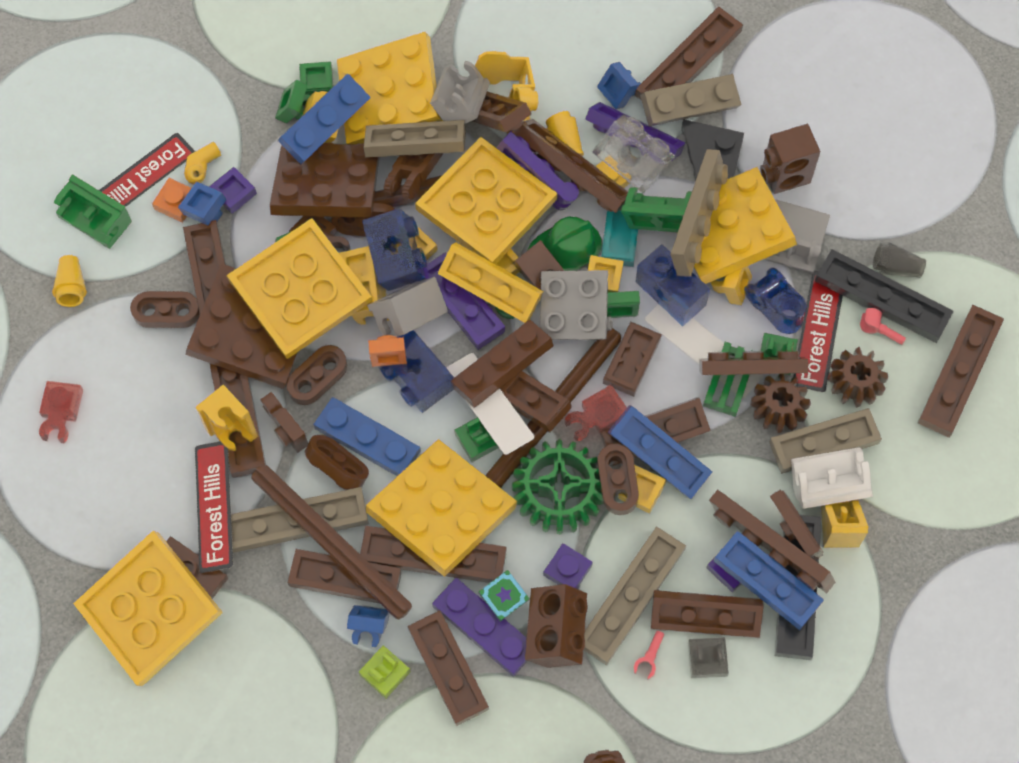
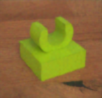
M383 645L358 673L387 699L411 671L409 667Z

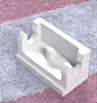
M860 447L791 459L794 495L803 509L873 497L868 461L864 462L863 451Z

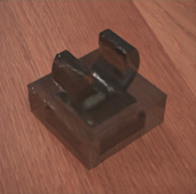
M725 637L688 640L691 678L728 676Z

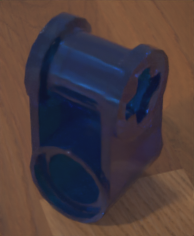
M771 267L766 271V276L754 285L748 284L745 286L744 291L749 302L757 310L761 311L778 331L785 334H793L802 327L807 308L806 301L788 283L778 269ZM791 310L795 312L797 315L788 316L785 315L782 311Z

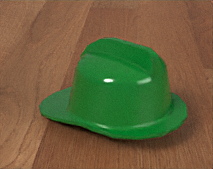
M569 216L560 219L553 227L538 235L530 243L527 250L541 240L564 271H577L589 264L591 255H599L602 249V238L589 220L585 221L578 217Z

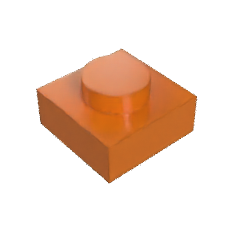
M168 178L152 203L154 210L183 223L187 216L182 214L178 206L189 193L191 187Z
M384 335L376 340H368L372 367L407 364L404 337L397 338L392 335Z

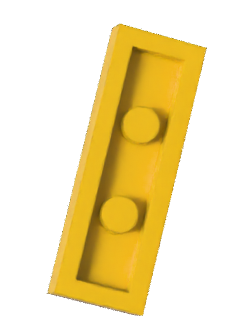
M457 242L451 244L438 271V274L524 323L530 320L544 292Z

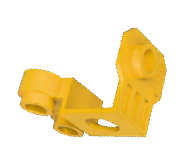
M486 51L478 56L475 67L483 78H487L490 84H497L503 80L519 81V84L512 85L508 98L527 103L530 111L537 110L538 93L534 91L535 83L529 57H511L506 52ZM526 75L528 77V84H525ZM530 116L523 121L530 120Z

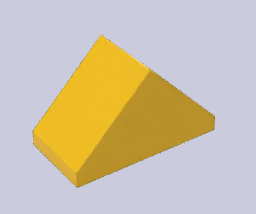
M859 500L821 506L823 547H860L868 534V524Z

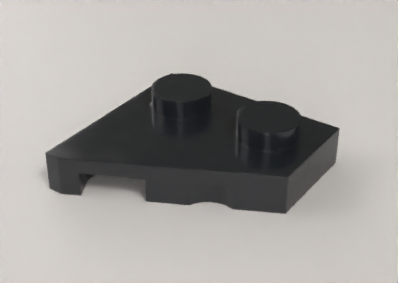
M683 119L681 131L685 136L688 147L687 153L690 163L694 168L695 182L707 149L720 150L723 164H726L728 167L727 179L734 177L744 133Z

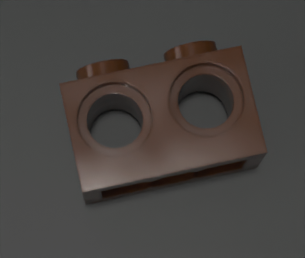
M808 123L770 135L767 149L764 150L765 157L763 165L760 166V172L766 184H770L774 194L810 184L821 151Z
M567 584L531 588L525 660L546 668L582 665L585 647V620L588 610L586 592Z

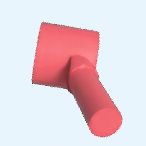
M867 308L861 317L860 327L862 331L869 334H883L902 345L906 337L881 323V311Z
M656 631L645 656L639 658L634 664L635 674L639 664L646 662L651 665L652 671L647 680L651 679L655 674L654 660L665 635L663 632Z

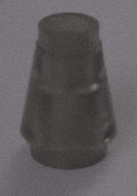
M891 242L887 245L880 243L876 249L872 266L873 269L878 270L882 275L921 278L926 267V259L920 258Z

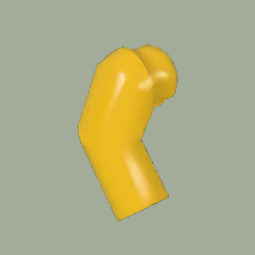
M214 142L209 143L187 157L184 176L189 183L195 184L196 182L201 183L204 181L208 163L221 156V152Z

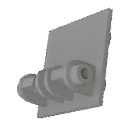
M775 199L795 236L797 245L764 260L814 273L830 215Z
M608 270L541 271V290L544 292L541 296L540 328L552 340L607 339V331H611L613 327L612 317H607Z

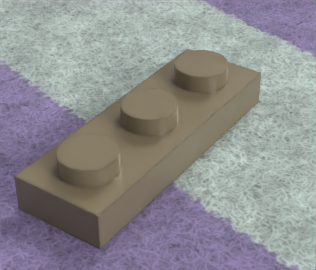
M733 74L646 91L640 95L649 127L736 109L742 105Z
M465 120L366 126L363 147L365 157L464 152L466 137Z
M867 408L771 437L769 444L780 472L783 474L792 471L791 459L858 447L864 449L880 444L882 438L871 411Z

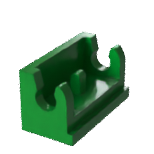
M73 174L54 200V203L60 206L56 211V215L60 219L109 249L132 222L124 205Z
M637 187L629 188L625 203L621 209L629 229L678 233L692 191H688L685 198L644 196L643 193H637Z

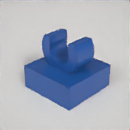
M621 62L612 63L597 85V88L615 109L624 108L631 96L635 95L637 87L641 84L632 77V72L626 70Z
M196 182L178 208L183 215L209 225L211 221L216 220L218 222L223 215L220 208L227 199L222 192Z
M354 605L348 615L347 629L354 630L352 634L353 644L358 645L362 632H369L373 637L372 647H377L381 634L384 633L388 625L389 612L382 608Z

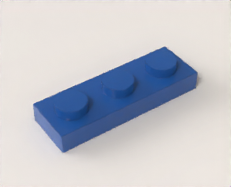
M346 74L290 127L278 141L302 164L371 97L349 74Z
M334 397L330 399L313 424L315 430L334 439L395 476H398L414 462L421 452L420 446Z
M631 405L626 408L607 432L689 499L693 498L713 472Z
M739 531L732 536L714 558L715 563L798 630H801L824 601L822 597Z

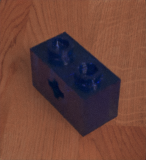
M401 208L362 220L379 285L390 291L426 279L423 268L427 267V260L422 248L417 247L415 236L419 235V230L413 216L409 217Z
M661 244L638 264L635 282L681 326H684L707 306L710 288L693 272L691 277L677 276L671 252Z
M412 330L404 335L397 336V338L404 337L407 364L378 366V368L389 382L395 380L400 386L399 393L410 407L416 405L423 413L454 390L451 384L454 376L418 334Z

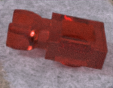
M53 381L46 382L39 411L43 418H48L39 428V435L43 441L48 440L50 431L54 429L59 430L57 438L60 443L67 441L69 432L65 424L66 420L75 422L77 420L83 394L81 385Z
M609 385L583 400L582 408L584 412L574 411L569 413L565 417L564 424L567 427L574 422H578L583 426L582 429L574 433V439L580 441L587 437L590 428L594 426L599 433L611 428L627 407L613 386Z

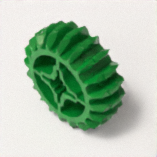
M560 439L556 440L555 448H550L549 443L544 441L541 453L532 447L529 451L531 459L521 457L520 465L522 468L514 470L513 475L517 481L512 482V491L517 493L513 498L517 501V505H522L520 515L524 517L532 514L530 518V525L532 526L537 525L540 520L543 521L542 530L545 533L550 530V525H556V532L559 535L563 533V525H568L573 533L577 531L576 521H579L584 526L589 525L590 519L588 515L597 517L600 511L597 505L604 504L599 468H596L598 465L597 456L587 459L589 453L587 447L576 452V443L574 441L569 444L568 448H562L563 443ZM554 464L550 474L533 479L541 469ZM565 465L577 469L585 479L568 473ZM558 474L561 475V483H564L561 500L558 499V491L555 490ZM533 494H538L539 497L551 500L554 509L539 503ZM580 494H587L578 505L565 509V504L569 499L580 497Z

